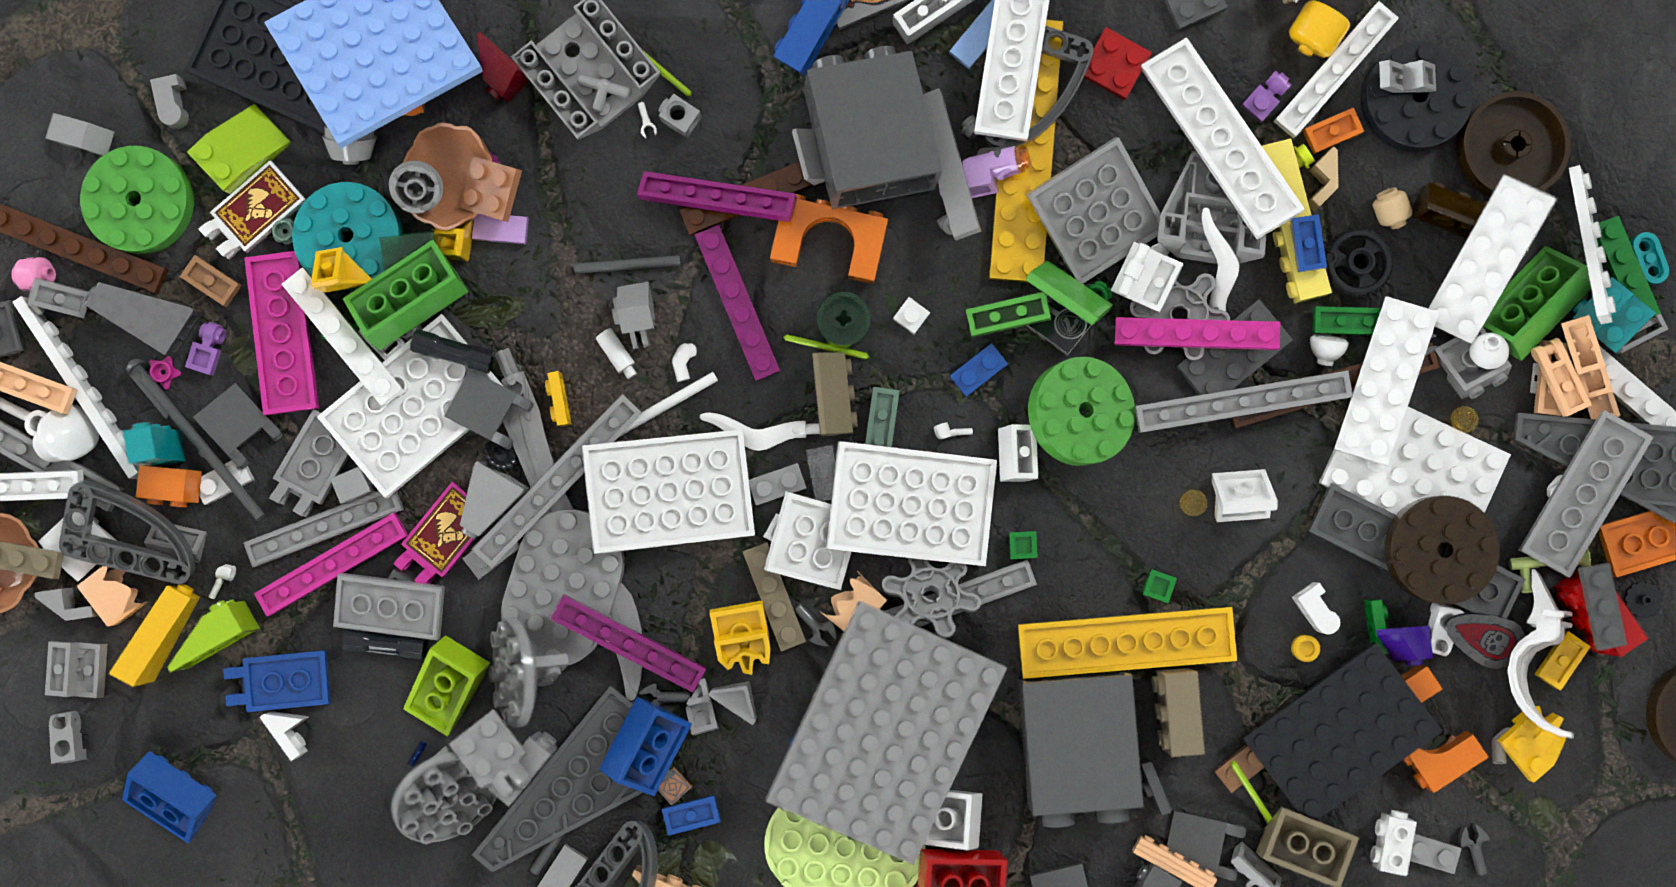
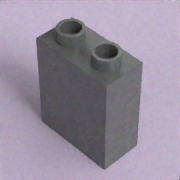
M880 46L866 52L864 55L865 59L844 63V58L840 55H830L816 60L812 65L813 69L807 70L803 91L832 209L935 190L942 174V167L912 51L896 53L893 46Z
M1125 671L1017 679L1027 803L1033 816L1042 815L1043 826L1052 828L1075 825L1074 813L1096 811V819L1099 823L1128 821L1129 808L1143 807L1132 675Z

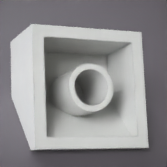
M949 790L924 845L963 850L979 848L983 793Z

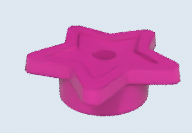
M167 356L162 361H149L151 366L150 376L166 390L170 388L172 379L182 374L181 371L173 367V358Z

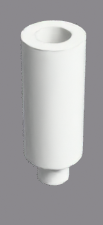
M612 328L603 331L595 338L619 374L623 372L627 379H631L637 374L632 367L635 362Z

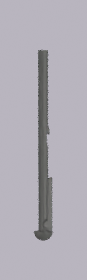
M142 359L130 360L126 366L127 374L131 376L165 419L171 418L185 436L198 448V454L205 458L256 521L263 519L266 514L144 369L146 362Z

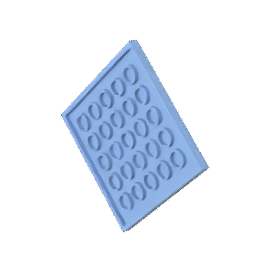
M305 0L264 22L340 149L483 72L481 65L439 0Z

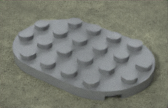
M565 509L543 516L526 532L521 541L503 597L501 620L517 618L521 622L531 641L535 657L567 654L568 665L580 661L588 656L598 644L550 620V616L562 595L565 594L610 617L624 573V552L593 553L590 517L587 511Z

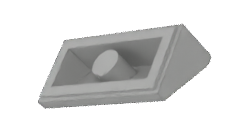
M793 129L792 134L804 179L813 185L825 182L813 129Z
M175 525L188 541L195 563H199L207 532ZM151 527L144 541L146 548L176 555L173 547L165 537L155 528Z

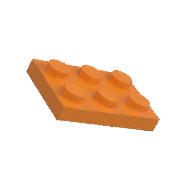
M1649 510L1604 523L1598 530L1607 563H1610L1612 577H1620L1676 560V524Z

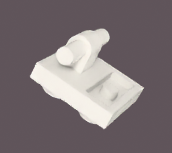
M1134 242L1111 291L1161 313L1184 264L1150 249L1149 246L1143 243L1138 244Z

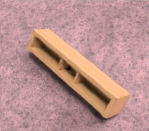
M1147 835L1144 837L1139 836L1132 849L1133 853L1194 887H1214L1217 881L1214 872L1207 868L1202 870L1199 868L1198 863L1192 860L1190 862L1184 860L1183 855L1178 852L1172 853L1168 851L1169 848L1161 843L1160 845L1155 844L1154 839Z

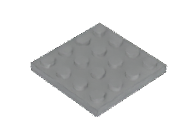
M1119 137L1108 141L1026 194L1072 277L1082 284L1127 256L1134 242L1146 244L1158 235L1161 213Z

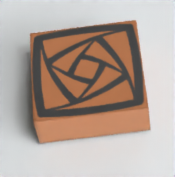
M675 767L671 769L675 773L674 776L662 782L658 788V791L671 806L692 787Z

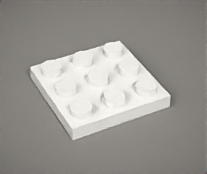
M785 492L764 570L841 590L851 551L826 549L831 504Z

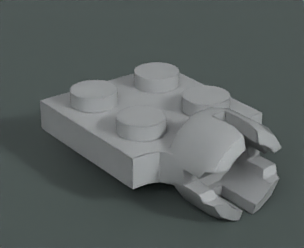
M494 709L449 744L478 785L483 789L493 784L503 797L510 798L519 793L511 779L518 787L522 786L523 789L531 780L521 764V760L528 753Z

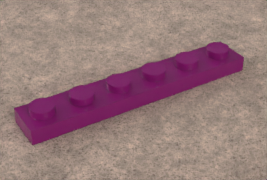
M646 171L643 172L637 191V196L640 200L791 222L797 201L795 193Z
M717 225L695 234L755 381L780 372L720 226Z
M565 594L562 595L550 616V620L691 692H694L706 671V668L699 663Z

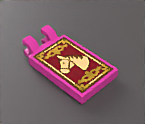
M451 482L401 543L407 550L393 563L401 571L407 570L414 560L420 564L424 570L414 580L417 583L430 584L437 574L444 578L475 541V539L461 532L463 527L460 526L467 492L454 482Z

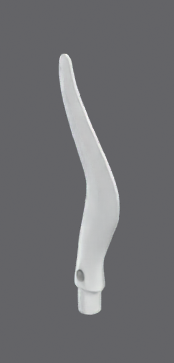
M1204 208L1202 211L1204 233L1218 263L1215 278L1216 284L1211 292L1209 307L1214 310L1226 311L1227 298L1238 277L1239 262L1230 245L1216 228L1210 210Z
M703 413L700 415L701 420L710 422L724 431L743 429L745 447L757 451L769 449L788 439L806 438L807 434H820V423L806 424V421H794L764 429H751L724 415L716 413Z

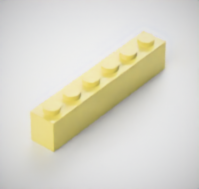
M1292 139L1262 145V148L1305 208L1296 217L1311 216ZM1290 220L1277 227L1273 232V241L1275 246L1280 248L1282 257H1280L1279 262L1282 272H1286L1288 283H1286V290L1289 298H1293L1295 304L1332 293L1326 268L1297 272Z

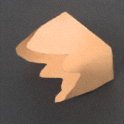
M102 566L77 585V588L108 627L122 623L148 602L134 603L138 590L122 584V576L125 571L113 569L107 572L109 567Z
M858 576L856 579L850 578L853 591H844L831 597V603L836 616L822 613L843 631H845L859 600L878 609L887 601L863 576Z

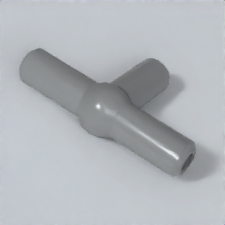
M580 74L577 80L579 85L597 90L592 110L601 113L607 93L628 98L630 95V88L610 83L607 79H596Z

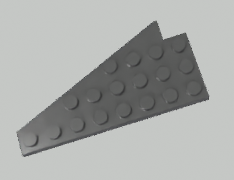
M1515 413L1513 440L1567 468L1595 420ZM1629 423L1654 438L1621 491L1620 496L1676 524V427Z
M611 685L474 851L472 856L491 872H494L643 793L616 783L599 770L633 702ZM670 768L662 782L674 776L675 773Z

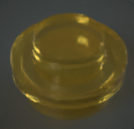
M1462 406L1453 411L1451 424L1453 428L1468 433L1477 427L1478 415L1471 407Z
M1198 490L1185 492L1180 499L1182 511L1189 516L1201 515L1207 508L1206 496Z

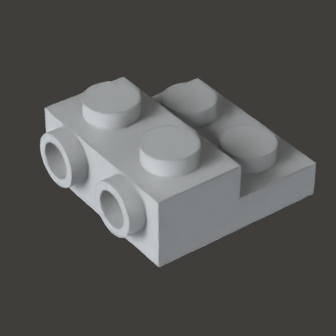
M1483 327L1476 337L1487 333ZM1456 337L1437 347L1434 351L1438 362L1448 374L1446 379L1461 399L1467 396L1470 399L1477 398L1485 391L1484 387L1490 384L1496 387L1508 379L1507 375L1512 367L1508 360L1502 366L1495 369L1482 368L1476 365L1470 357L1469 349L1471 343Z

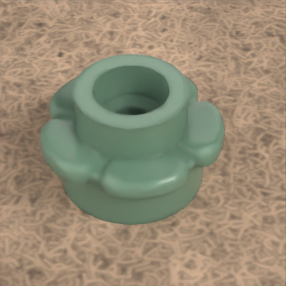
M284 218L274 223L272 234L275 241L278 243L283 242L284 244H291L293 242V221ZM285 229L288 231L287 234L283 233Z

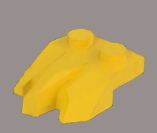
M763 600L710 609L717 658L727 670L733 667L734 662L739 661L742 672L752 675L753 661L755 659H759L762 664H769L770 641Z
M1535 706L1538 712L1542 715L1540 706ZM1522 711L1511 720L1514 725L1497 741L1528 781L1534 783L1554 766L1564 746L1566 737L1558 736L1541 728ZM1551 713L1544 719L1559 729L1564 718Z

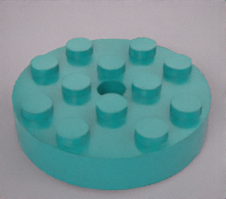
M339 182L320 188L305 200L294 220L292 240L294 251L300 264L311 276L317 251L342 247L344 252L373 279L399 261L403 249L404 232L396 209L385 197L363 184ZM353 231L352 240L345 243V235L341 232ZM359 286V287H354V288L343 289V290H356V289L360 288L361 286Z

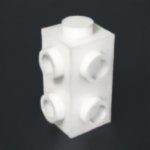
M1391 810V814L1381 812V818L1377 820L1375 825V833L1377 835L1376 846L1372 847L1370 859L1373 862L1372 866L1378 870L1407 876L1416 822L1408 818V813Z

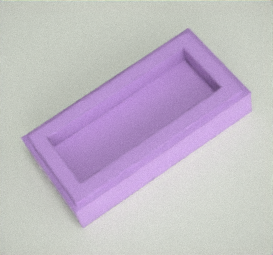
M478 213L474 218L472 239L526 245L529 218L510 215L509 221L505 222Z

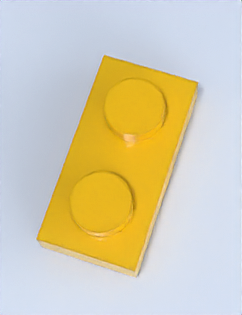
M559 371L548 373L549 380H545L547 395H552L553 406H550L552 421L557 422V426L560 427L570 426L572 423L563 375Z
M1565 631L1562 642L1552 647L1534 675L1556 690L1561 691L1591 646L1569 631Z

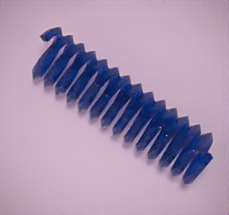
M423 741L419 743L407 765L409 764L414 767L427 743Z

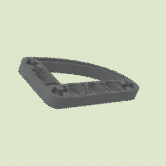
M1045 26L1041 53L1076 64L1077 67L1053 108L1044 118L1029 129L1027 141L1000 138L998 141H994L993 136L985 135L989 146H1015L1018 148L1035 140L1053 125L1072 100L1087 71L1093 55V45L1089 40ZM1052 37H1058L1062 40L1063 47L1059 50H1053L1049 47L1048 40ZM1068 41L1072 42L1070 48L1078 49L1080 46H1084V51L1088 54L1078 57L1075 50L1070 49L1068 54L1064 52L1068 46Z
M80 481L69 489L59 540L60 551L65 556L174 584L185 583L193 576L195 559L188 541L177 527L158 511L126 493L91 481ZM82 488H84V493L89 495L83 501L82 494L78 493ZM97 499L120 507L147 522L165 537L173 547L176 555L92 535L91 530ZM74 512H79L84 516L85 523L83 526L76 525L73 522L72 515ZM75 539V544L80 546L73 549V545L69 541ZM96 544H101L106 548V557H99L95 554L94 547ZM122 551H128L133 555L134 561L132 564H126L122 561ZM148 558L157 559L160 563V569L157 571L151 570L147 565ZM179 565L182 566V571L186 572L182 576H179V571L174 570Z
M639 820L626 822L576 887H611L640 848L642 852V875L639 887H655L658 853L654 836L649 827ZM632 828L638 829L636 831L638 838H631L633 835ZM617 846H620L624 851V857L620 862L613 855L614 849ZM601 867H604L608 872V878L605 882H601L597 875Z

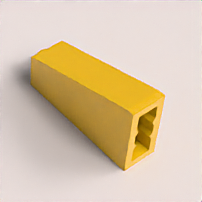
M183 583L166 586L111 669L110 675L133 687L156 680L200 599L198 595L193 593V588Z

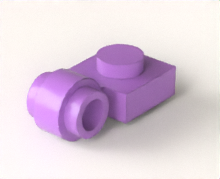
M1275 71L1265 82L1269 86L1267 90L1259 85L1241 107L1261 123L1280 102L1274 96L1278 94L1281 97L1292 85L1288 82L1289 78L1282 72L1279 74Z
M209 322L208 324L203 323L201 325L199 338H202L203 342L202 344L192 343L185 367L214 376L222 350L213 347L224 342L226 330L219 324Z

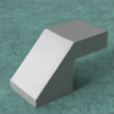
M1392 60L1379 62L1380 89L1393 93L1436 91L1435 64L1424 60L1400 64Z
M53 113L45 139L103 156L109 151L114 131Z
M73 588L35 592L37 600L65 621L99 616L92 606L75 607Z

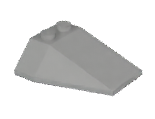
M1193 151L1160 214L1157 241L1177 258L1218 264L1202 225V211L1204 208H1208L1216 228L1234 251L1239 264L1263 258L1265 256L1266 235L1258 240L1255 238L1198 152Z

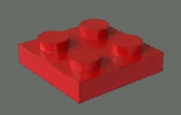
M1106 27L1093 49L1091 61L1083 78L1125 100L1142 71L1141 65L1148 61L1152 52Z

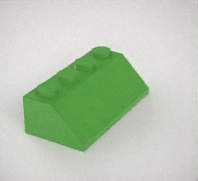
M431 240L344 297L343 300L364 337L380 351L469 291L434 240Z
M1544 246L1506 285L1482 327L1487 333H1496L1502 336L1508 344L1509 354L1522 361L1531 352V349L1536 347L1592 289L1587 265Z

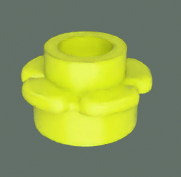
M1304 144L1298 148L1294 146L1299 168L1305 166L1306 169H1309V165L1315 162L1313 156Z

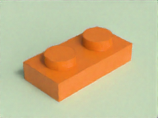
M1354 107L1303 130L1313 155L1364 132Z

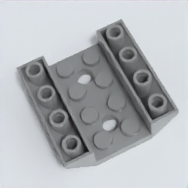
M581 0L573 7L576 12L575 15L537 45L531 40L511 56L577 140L602 130L640 100L661 74L602 0ZM571 45H577L580 47V53L576 57H568L566 55L567 48ZM580 74L596 79H607L610 83L630 88V95L628 98L612 94L605 99L603 110L601 113L592 110L597 90L579 85L577 80Z

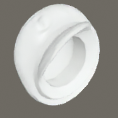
M72 405L68 415L51 410L42 417L33 437V448L37 455L45 461H72L88 454L96 446L100 434L83 408L78 405Z

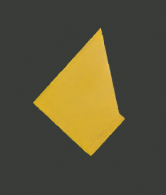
M474 218L454 229L445 231L432 229L430 241L434 240L447 259L469 262Z
M342 247L317 251L315 254L311 278L313 289L326 293L363 286L372 280L344 252Z

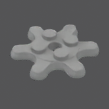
M1206 273L1199 275L1196 281L1189 286H1183L1176 280L1161 313L1134 301L1130 305L1131 314L1137 318L1174 319L1172 312L1177 308H1182L1187 312L1188 316L1186 319L1230 320V316L1226 311L1214 310L1207 304V296L1215 288L1216 282L1212 275ZM1144 346L1148 353L1154 355L1159 354L1164 348ZM1183 348L1185 356L1193 361L1201 359L1205 351L1204 348Z
M908 558V563L912 569L909 576L905 578L887 576L882 581V588L886 594L899 597L904 601V607L895 616L913 625L917 621H928L934 625L938 636L944 639L951 637L955 632V625L951 618L952 614L955 611L973 613L981 606V599L978 595L964 592L959 587L958 581L966 574L967 565L949 562L946 567L939 569L932 567L928 560ZM927 591H933L938 595V598L933 601L923 595Z

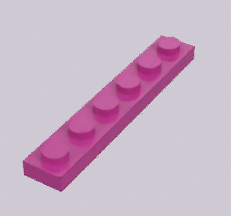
M1116 317L1115 346L1279 350L1280 322Z
M392 513L254 593L266 616H271L337 578V574L348 572L405 539L408 533L398 515Z

